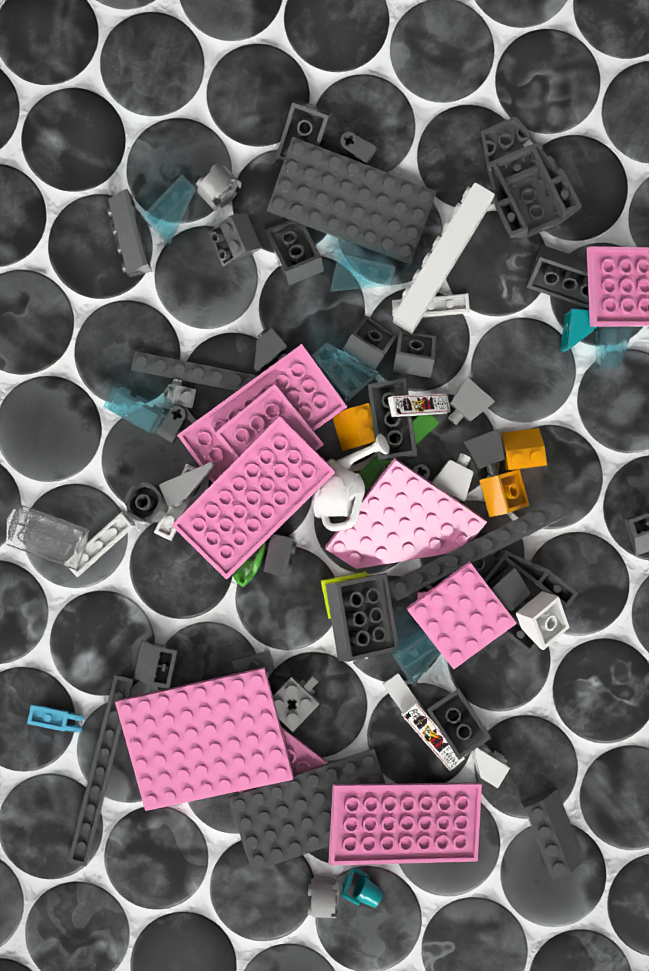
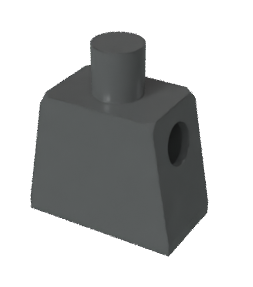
M499 429L462 442L477 469L486 467L490 477L500 474L497 462L504 460L505 456Z
M509 565L488 584L503 606L510 612L515 608L520 610L527 604L525 599L530 595V591L513 566Z

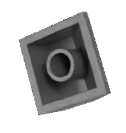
M365 315L342 350L375 371L397 335Z
M272 328L269 331L265 329L258 335L259 339L256 342L254 365L258 374L288 351L287 345Z
M399 330L393 372L431 378L435 361L436 336L420 333L411 334L407 331Z

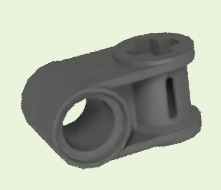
M352 132L344 133L339 143L341 152L355 161L366 165L369 164L377 150L372 143L363 140ZM351 141V144L345 145V142Z
M181 406L172 407L159 425L156 434L174 443L188 418L187 410ZM181 410L182 418L175 419V411L179 412Z

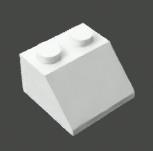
M543 591L516 612L521 629L542 650L547 648L570 628L559 596Z

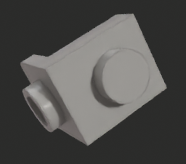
M168 384L164 391V403L192 408L196 390Z

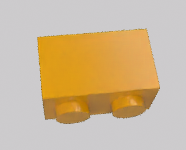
M369 403L346 409L333 417L342 451L375 442L372 412Z
M539 428L501 433L505 456V471L547 465L545 446Z
M520 469L479 480L489 517L510 513L530 506Z

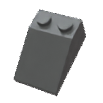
M296 98L292 102L276 158L285 160L292 137L321 147L332 111Z
M289 220L265 230L288 285L324 271L322 258L306 226Z
M459 688L427 709L458 760L491 739L486 728Z

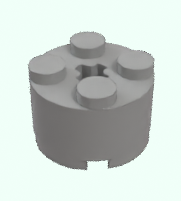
M219 163L213 165L210 173L206 177H201L196 183L198 186L197 193L215 211L218 210V206L223 208L237 195L235 191L237 186L241 188V182L224 165Z
M314 877L311 879V884L308 886V896H312L311 903L308 905L309 916L337 918L338 910H335V906L339 904V882H337V877Z

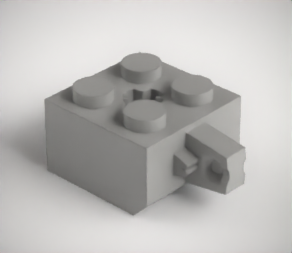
M291 675L272 694L278 718L292 732L320 704V701L313 695L315 691L312 688L318 683V680L313 675L307 682L303 679L299 682ZM295 699L296 706H289V700L293 701Z

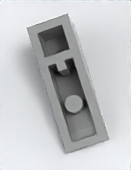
M216 462L207 463L159 484L167 506L174 504L175 507L185 504V499L191 497L215 468Z

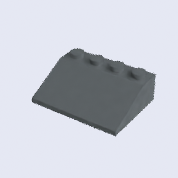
M387 573L325 584L338 661L351 662L399 650Z

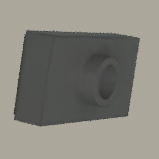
M270 650L232 660L235 673L262 667L266 668V672L274 670Z

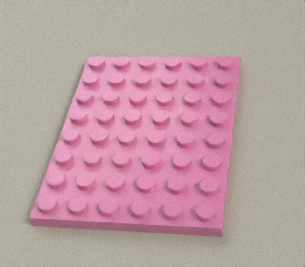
M265 667L119 699L115 702L145 811L289 781L294 778Z

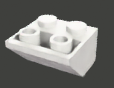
M482 744L472 751L476 770L482 779L498 788L510 767L501 753L497 751L491 752L486 744Z

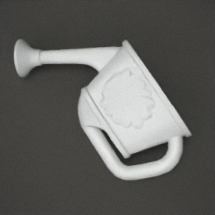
M378 434L375 443L337 461L335 459L327 461L336 472L315 492L313 508L315 516L322 518L323 525L328 530H346L356 524L365 494V485L361 475L351 471L350 467L357 460L373 452L389 453L388 441L382 434ZM345 516L350 517V519L346 522L333 524L329 517Z

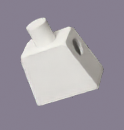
M460 453L456 463L448 460L431 483L452 497L465 501L473 476V471L466 468L471 458Z

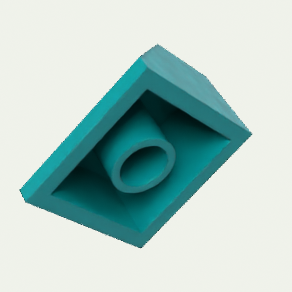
M571 309L565 314L560 352L571 349L596 329V327H590V312L588 310Z

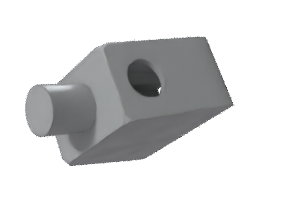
M467 377L449 403L454 411L448 419L455 425L462 418L470 422L495 401Z

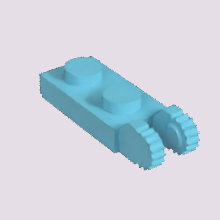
M31 704L27 724L60 731L81 732L82 727L67 723L68 719L83 721L84 715Z

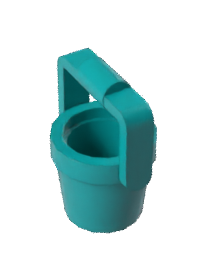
M354 867L345 876L341 896L355 905H360L361 902L375 908L382 900L383 890L370 881V875ZM356 873L361 878L355 885L351 897L346 893L351 885L353 874Z

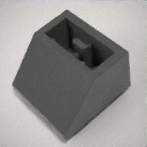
M247 213L231 215L208 231L222 267L249 257L262 248Z
M649 511L623 519L635 556L648 552Z
M275 533L270 536L264 572L286 577L287 573H291L293 561L290 560V556L295 554L297 542L293 541L294 537Z
M142 640L134 678L152 686L170 689L180 648Z

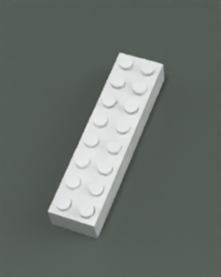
M474 183L472 188L467 187L462 196V204L458 203L453 211L452 221L447 220L441 233L442 237L438 236L433 243L431 250L433 252L427 253L421 266L422 270L418 269L412 278L413 285L411 287L407 286L402 295V303L398 302L392 311L394 324L413 334L489 209L495 195L494 193L477 183Z

